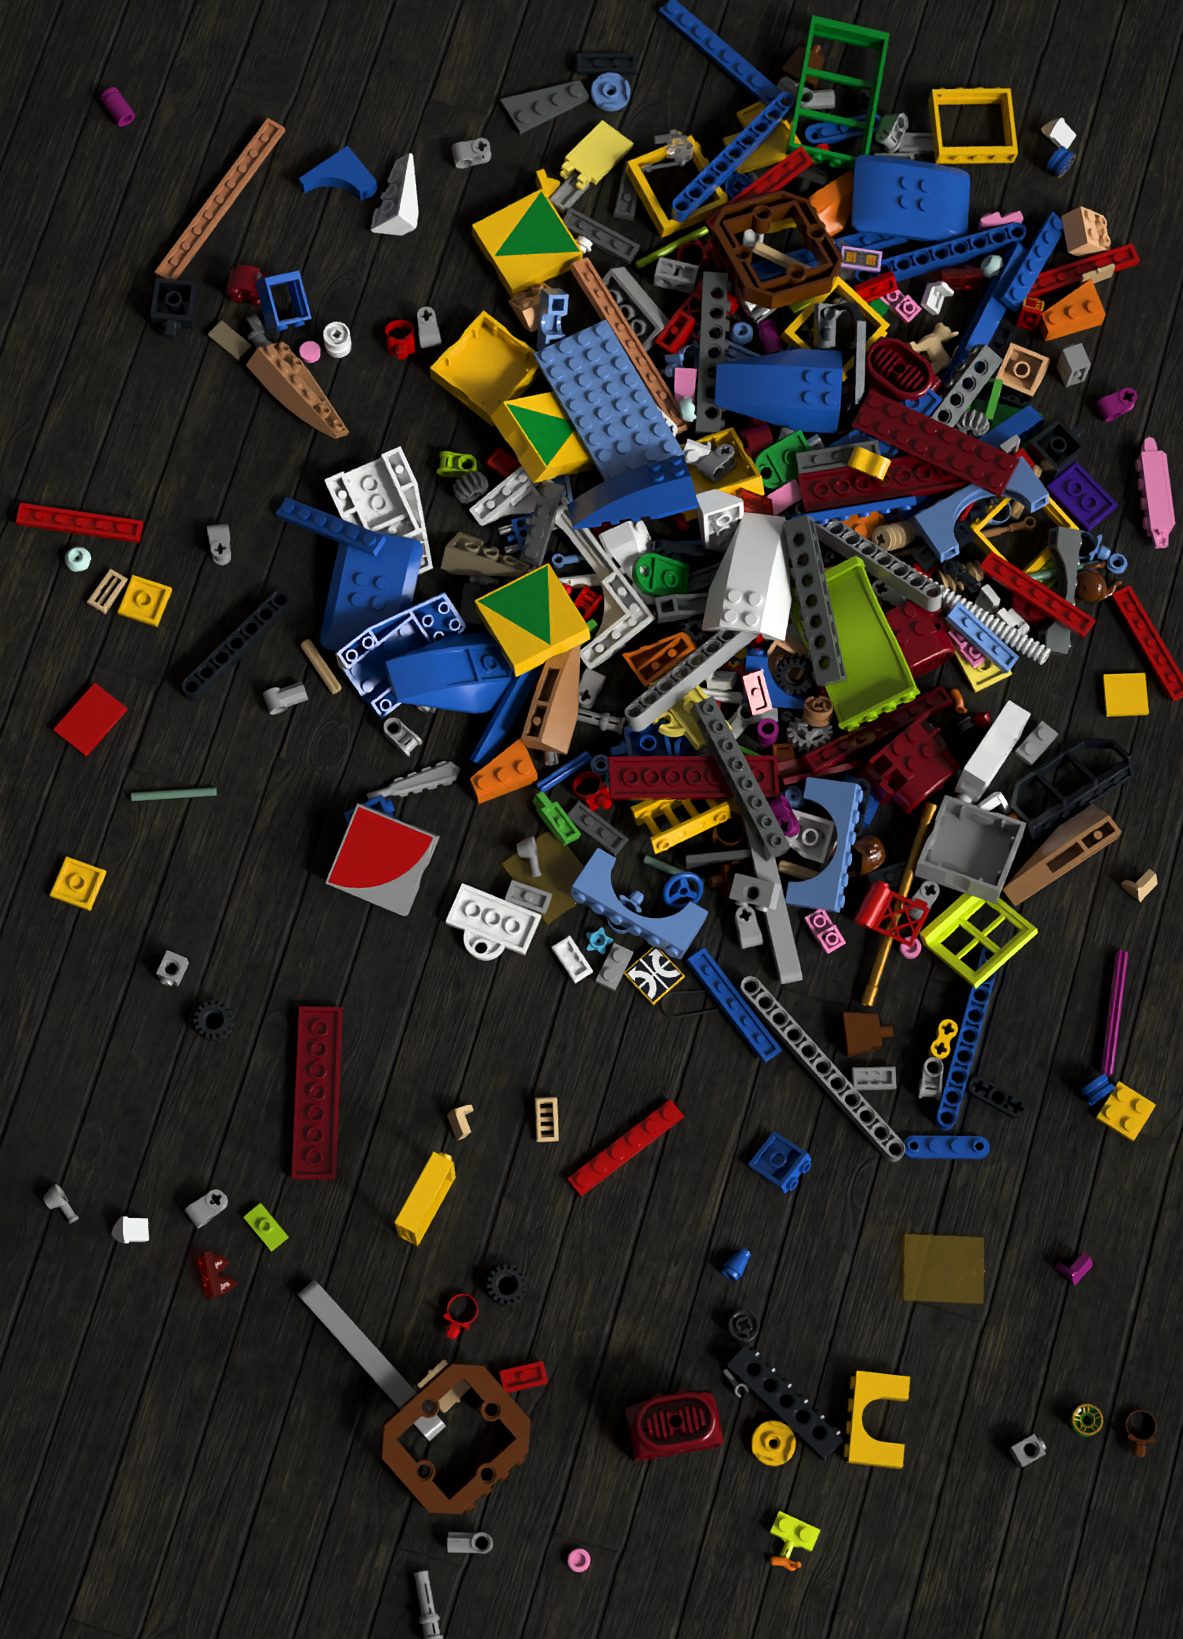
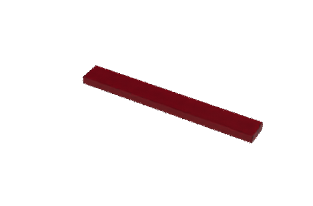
M939 686L913 701L860 726L858 729L803 755L802 761L814 776L908 728L926 711H929L931 713L929 716L951 706L953 700L944 688Z

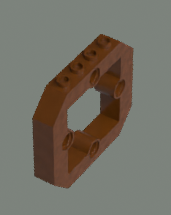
M781 190L725 206L712 227L711 242L744 301L773 310L830 293L840 274L841 265L844 261L841 251L837 250L834 239L826 231L825 223L819 219L816 208L812 207L808 199ZM792 217L805 240V249L812 252L819 266L805 269L801 265L794 264L787 268L785 276L760 282L751 266L752 250L747 246L740 245L734 234L752 229L757 234H765L770 230L771 223Z
M448 1363L382 1423L379 1456L429 1513H467L476 1505L475 1501L480 1496L485 1497L492 1491L493 1488L491 1486L496 1481L501 1482L509 1475L508 1470L514 1465L517 1467L526 1459L525 1455L529 1450L530 1419L483 1365ZM464 1379L481 1399L477 1407L479 1415L488 1421H496L498 1419L513 1437L487 1461L477 1463L473 1474L446 1497L432 1481L435 1475L434 1465L425 1458L414 1460L396 1439L421 1416L425 1418L436 1416L440 1409L439 1400ZM426 1400H431L433 1404L431 1410L424 1412L422 1410V1403ZM494 1403V1413L487 1415L485 1413L486 1405ZM421 1465L428 1466V1472L424 1476H418L417 1470ZM484 1468H490L491 1475L489 1478L482 1479L481 1471Z

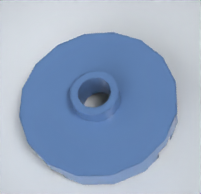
M617 73L601 74L591 86L593 103L604 111L613 112L620 110L630 99L628 81L624 80Z

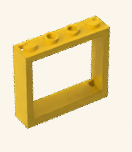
M978 87L975 89L941 88L932 90L928 101L935 164L1014 163L1018 149L1011 89H1000L999 87L984 89ZM1001 104L1006 146L943 147L938 105Z
M692 135L627 162L626 173L662 238L706 220L729 202L726 192L722 191L719 186L712 193L715 199L714 202L696 209L684 222H676L673 219L668 221L641 168L646 164H654L688 150L701 173L710 163L707 158L703 157L701 147L697 141H694Z
M838 276L831 292L836 289L850 303H856L862 315L877 328L876 332L866 341V353L876 340L888 334L885 330L890 325ZM830 293L815 297L779 337L795 348L811 349L794 332L814 312V304L822 303ZM854 356L843 366L842 381L848 378L847 372L850 368L854 370Z
M998 497L999 502L996 505L991 504L984 510L986 515L981 519L978 517L970 524V527L975 534L973 541L987 556L992 551L1006 560L980 532L1011 500V498ZM1049 497V504L1041 507L1058 526L1079 530ZM1047 547L1022 572L1026 574L1036 573L1051 558Z
M433 1152L395 1221L398 1236L416 1246L422 1240L456 1177L454 1162L451 1161L452 1157L442 1152L439 1154Z

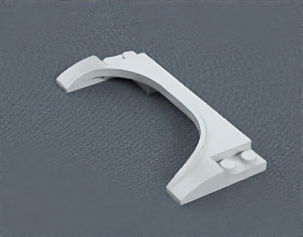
M521 466L472 506L469 511L481 526L514 515H531V512L535 510L543 481L533 483L523 466ZM552 479L545 480V481L554 483V482L552 481ZM562 495L554 523L569 536L594 569L604 594V615L600 629L594 639L580 651V658L591 670L625 647L627 641L650 624L656 617L632 587L627 577L621 573L614 560L610 559L604 547L589 528L573 530L567 507L569 502Z

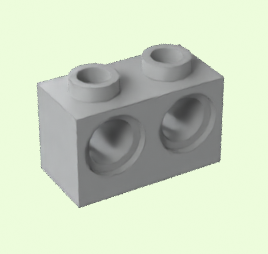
M659 257L654 286L691 294L696 286L699 266Z

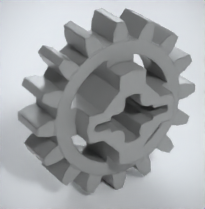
M803 715L802 719L795 717L794 722H790L789 728H787L788 743H792V748L799 747L798 752L804 749L806 753H809L810 750H815L831 742L833 739L832 725L815 727L807 724L803 720Z

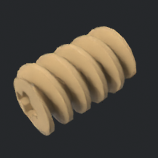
M900 521L877 527L872 533L871 540L885 551H891L907 547L915 539V531L909 522Z
M975 560L974 565L971 562H967L966 567L964 564H961V570L968 568L969 573L979 582L983 580V572L979 570L981 565L979 560ZM937 569L939 584L943 585L944 589L950 587L952 591L956 592V586L958 585L961 591L964 590V585L956 581L957 575H948L943 569L941 573Z

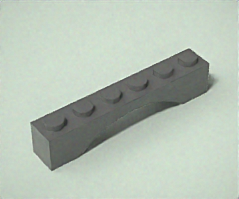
M1058 526L1049 529L1047 550L1053 559L1057 572V595L1075 606L1074 594L1078 584L1076 576L1077 568L1080 564L1079 549L1082 545L1081 530ZM1049 617L1045 625L1038 631L1037 641L1039 645H1045L1046 649L1050 648L1051 655L1068 654L1071 647L1070 630Z
M708 592L656 597L653 605L657 624L704 616Z

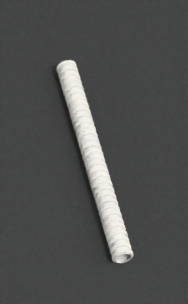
M940 585L942 589L941 604H943L944 608L948 607L950 611L952 606L959 601L1000 640H1004L1006 645L1010 644L1011 648L1016 647L1018 652L1021 650L1023 655L1027 654V657H1032L1033 661H1039L1040 665L1044 664L1051 652L1050 648L1046 649L1045 645H1039L1038 641L1034 642L1033 638L1029 639L1028 635H1022L1021 631L1017 632L1016 628L1012 629L1011 625H1005L1006 622H1000L999 618L995 619L994 615H988L989 612H983V609H978L976 604L972 605V602H966V599H961L959 594L956 596L954 591L950 592L949 588L944 589V586Z

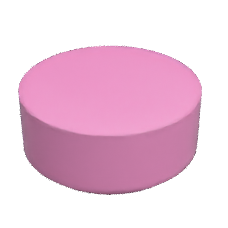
M308 341L301 345L300 356L303 361L313 363L319 359L321 353L317 343Z
M911 936L905 937L904 939L909 941ZM917 938L912 948L900 943L899 951L903 957L913 959L919 955L921 943Z
M583 1549L571 1551L568 1556L569 1567L575 1572L586 1570L590 1564L589 1554Z

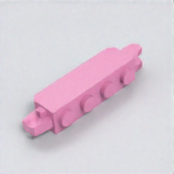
M1149 437L1144 440L1141 446V454L1135 461L1136 472L1140 474L1138 490L1142 491L1140 507L1145 513L1143 528L1147 529V536H1151L1154 548H1167L1169 533L1175 525L1167 456L1163 451H1157L1154 438Z

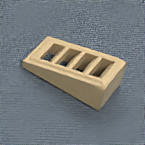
M535 1097L537 1142L559 1141L557 1097ZM540 1104H552V1108H540ZM553 1112V1117H540V1113ZM553 1121L552 1126H541V1122ZM553 1130L554 1134L541 1135V1131Z

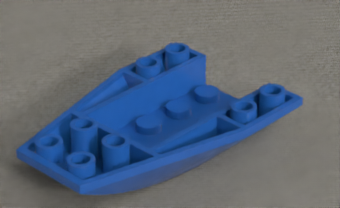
M443 592L368 626L335 652L337 662L360 698L380 719H383L401 704L395 701L384 663L451 635H460L467 625Z
M487 632L451 635L384 663L396 702L473 714L496 711L514 678L510 666L502 655L499 644Z

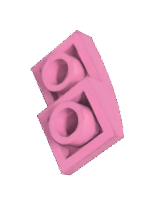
M1020 211L1015 213L1009 212L1002 218L999 212L987 213L981 217L978 230L983 232L1012 223H1022L1023 216Z
M899 290L879 297L890 307V312L907 324L922 310L909 295L905 297Z
M675 368V400L679 403L684 397H691V403L694 404L696 411L697 369Z
M794 479L759 501L767 515L778 516L787 508L793 507L802 500L798 482Z
M955 628L948 632L950 639L972 669H975L988 659Z
M817 910L804 918L812 934L827 954L846 944L836 925L832 924L825 911Z

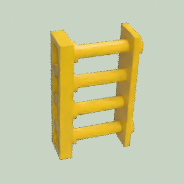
M705 799L711 809L699 814L691 800H645L630 807L637 826L646 823L653 834L650 840L655 854L732 818L728 803L724 802L718 805L715 799ZM681 805H684L692 817L683 823L679 822L672 811ZM662 814H665L672 825V828L664 832L660 831L653 820Z

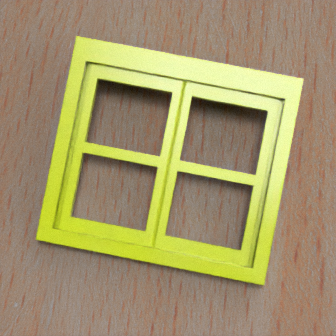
M964 893L919 934L925 947L976 989L1038 932L1036 927L1000 898L994 904ZM987 903L1001 915L980 932L967 919ZM1004 919H1007L1020 932L1000 948L986 936ZM961 926L974 939L955 956L941 942ZM980 942L994 955L974 972L960 959Z

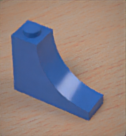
M348 146L299 178L300 188L304 193L319 187L333 186L348 190L360 200L373 196L377 190L376 180Z
M761 648L746 650L745 673L759 668L762 670L771 706L804 709L806 695L791 694L788 689L784 691V687L778 685L779 682L774 678L769 668L768 652ZM744 688L742 704L747 703Z

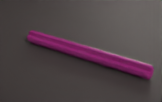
M1117 950L1115 954L1101 1074H1106L1107 1076L1113 1074L1128 958V952L1123 950Z

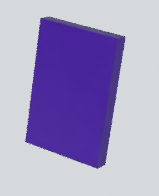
M1077 462L1046 486L1049 494L1086 532L1093 529L1118 507V504Z

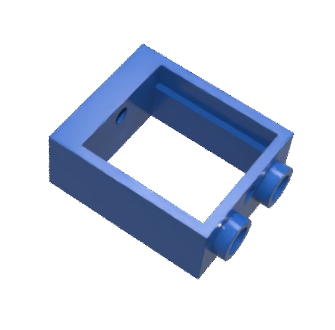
M299 271L255 281L267 330L275 328L276 332L288 329L287 325L290 324L295 328L305 325L304 321L312 319ZM287 283L296 317L279 321L270 287Z

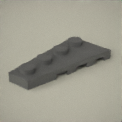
M579 80L500 99V103L518 133L522 134L588 101L589 95Z

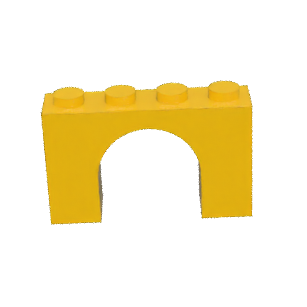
M856 1371L855 1376L850 1377L849 1388L853 1390V1398L848 1400L847 1411L851 1412V1421L846 1422L845 1433L849 1435V1443H845L843 1454L844 1457H847V1463L896 1469L903 1467L905 1444L880 1442L871 1438L863 1428L862 1413L865 1406L876 1399L906 1402L909 1397L910 1377Z

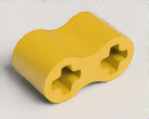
M855 446L847 466L876 479L883 480L891 461L864 448Z
M946 1019L939 1024L936 1030L937 1038L929 1048L928 1054L930 1058L936 1057L941 1061L947 1058L950 1053V1042L958 1031L957 1024L954 1021ZM946 1027L949 1028L948 1035L944 1034ZM938 1047L942 1048V1053L940 1055L937 1054Z

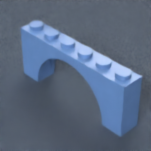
M1021 456L1019 458L1020 462L1002 497L1018 501L1032 513L1049 504V493L1024 457ZM970 484L964 489L956 490L950 497L938 500L932 507L920 510L914 516L916 528L940 563L959 554V544L953 532L959 514L974 501L996 495Z
M807 777L803 798L822 805L830 813L837 828V848L832 861L819 875L806 881L788 883L785 903L790 906L840 913V908H843L845 903L843 891L844 887L848 884V874L846 873L847 867L852 862L850 850L851 845H854L856 839L854 827L859 821V811L857 809L858 804L862 801L863 791L856 783Z
M597 848L573 884L570 896L576 902L589 906L595 913L606 916L612 923L625 927L631 934L647 940L650 945L661 948L670 957H676L681 960L704 924L708 911L690 901L683 910L665 918H647L633 913L618 900L612 888L611 871L616 858Z

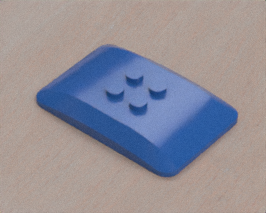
M860 155L854 162L852 226L856 231L938 244L968 236L970 177L966 171L953 167L893 157Z
M376 532L384 535L386 538V542L376 557L339 542L320 635L321 645L325 649L338 651L368 626L412 607L423 554V547L419 541Z

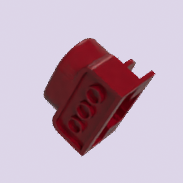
M881 336L865 353L864 393L866 395L872 390L900 403L905 400L916 401L919 397H924L929 388L937 395L943 391L944 384L933 373L930 363L901 340ZM854 370L850 380L854 379Z
M910 600L885 612L884 615L902 650L912 677L916 679L948 661L954 655L955 647L946 633L947 624L942 616V609L940 608L933 612L927 611Z
M926 711L873 756L855 777L856 779L864 778L869 781L871 785L870 794L880 804H889L894 801L905 814H909L919 807L961 767L960 763L947 750L946 742L939 735L941 729L938 727L934 730L926 721L927 717L931 714L929 711Z
M679 1390L669 1395H665V1393L652 1395L651 1399L643 1401V1403L625 1408L634 1462L722 1447L724 1442L713 1393ZM677 1416L681 1419L682 1425L678 1428H673L669 1423V1419Z

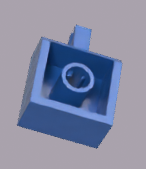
M665 719L658 720L655 725L651 723L639 732L631 730L629 726L624 727V741L620 742V746L610 748L611 757L672 756L669 737L658 732L659 726L666 724ZM646 744H648L649 747H651V748H650V749H647V748L644 747V746H645Z

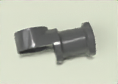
M253 313L245 319L252 330L247 339L254 344L256 350L257 348L271 345L272 343L268 342L264 335L263 326L257 315Z

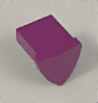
M1083 1253L1070 1268L1058 1263L1055 1269L1076 1285L1093 1264L1091 1257Z

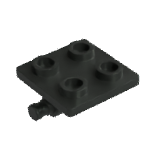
M482 574L480 576L470 575L469 583L464 584L460 616L465 624L485 626L476 612L475 600L500 588L498 587L499 579L489 578V575Z

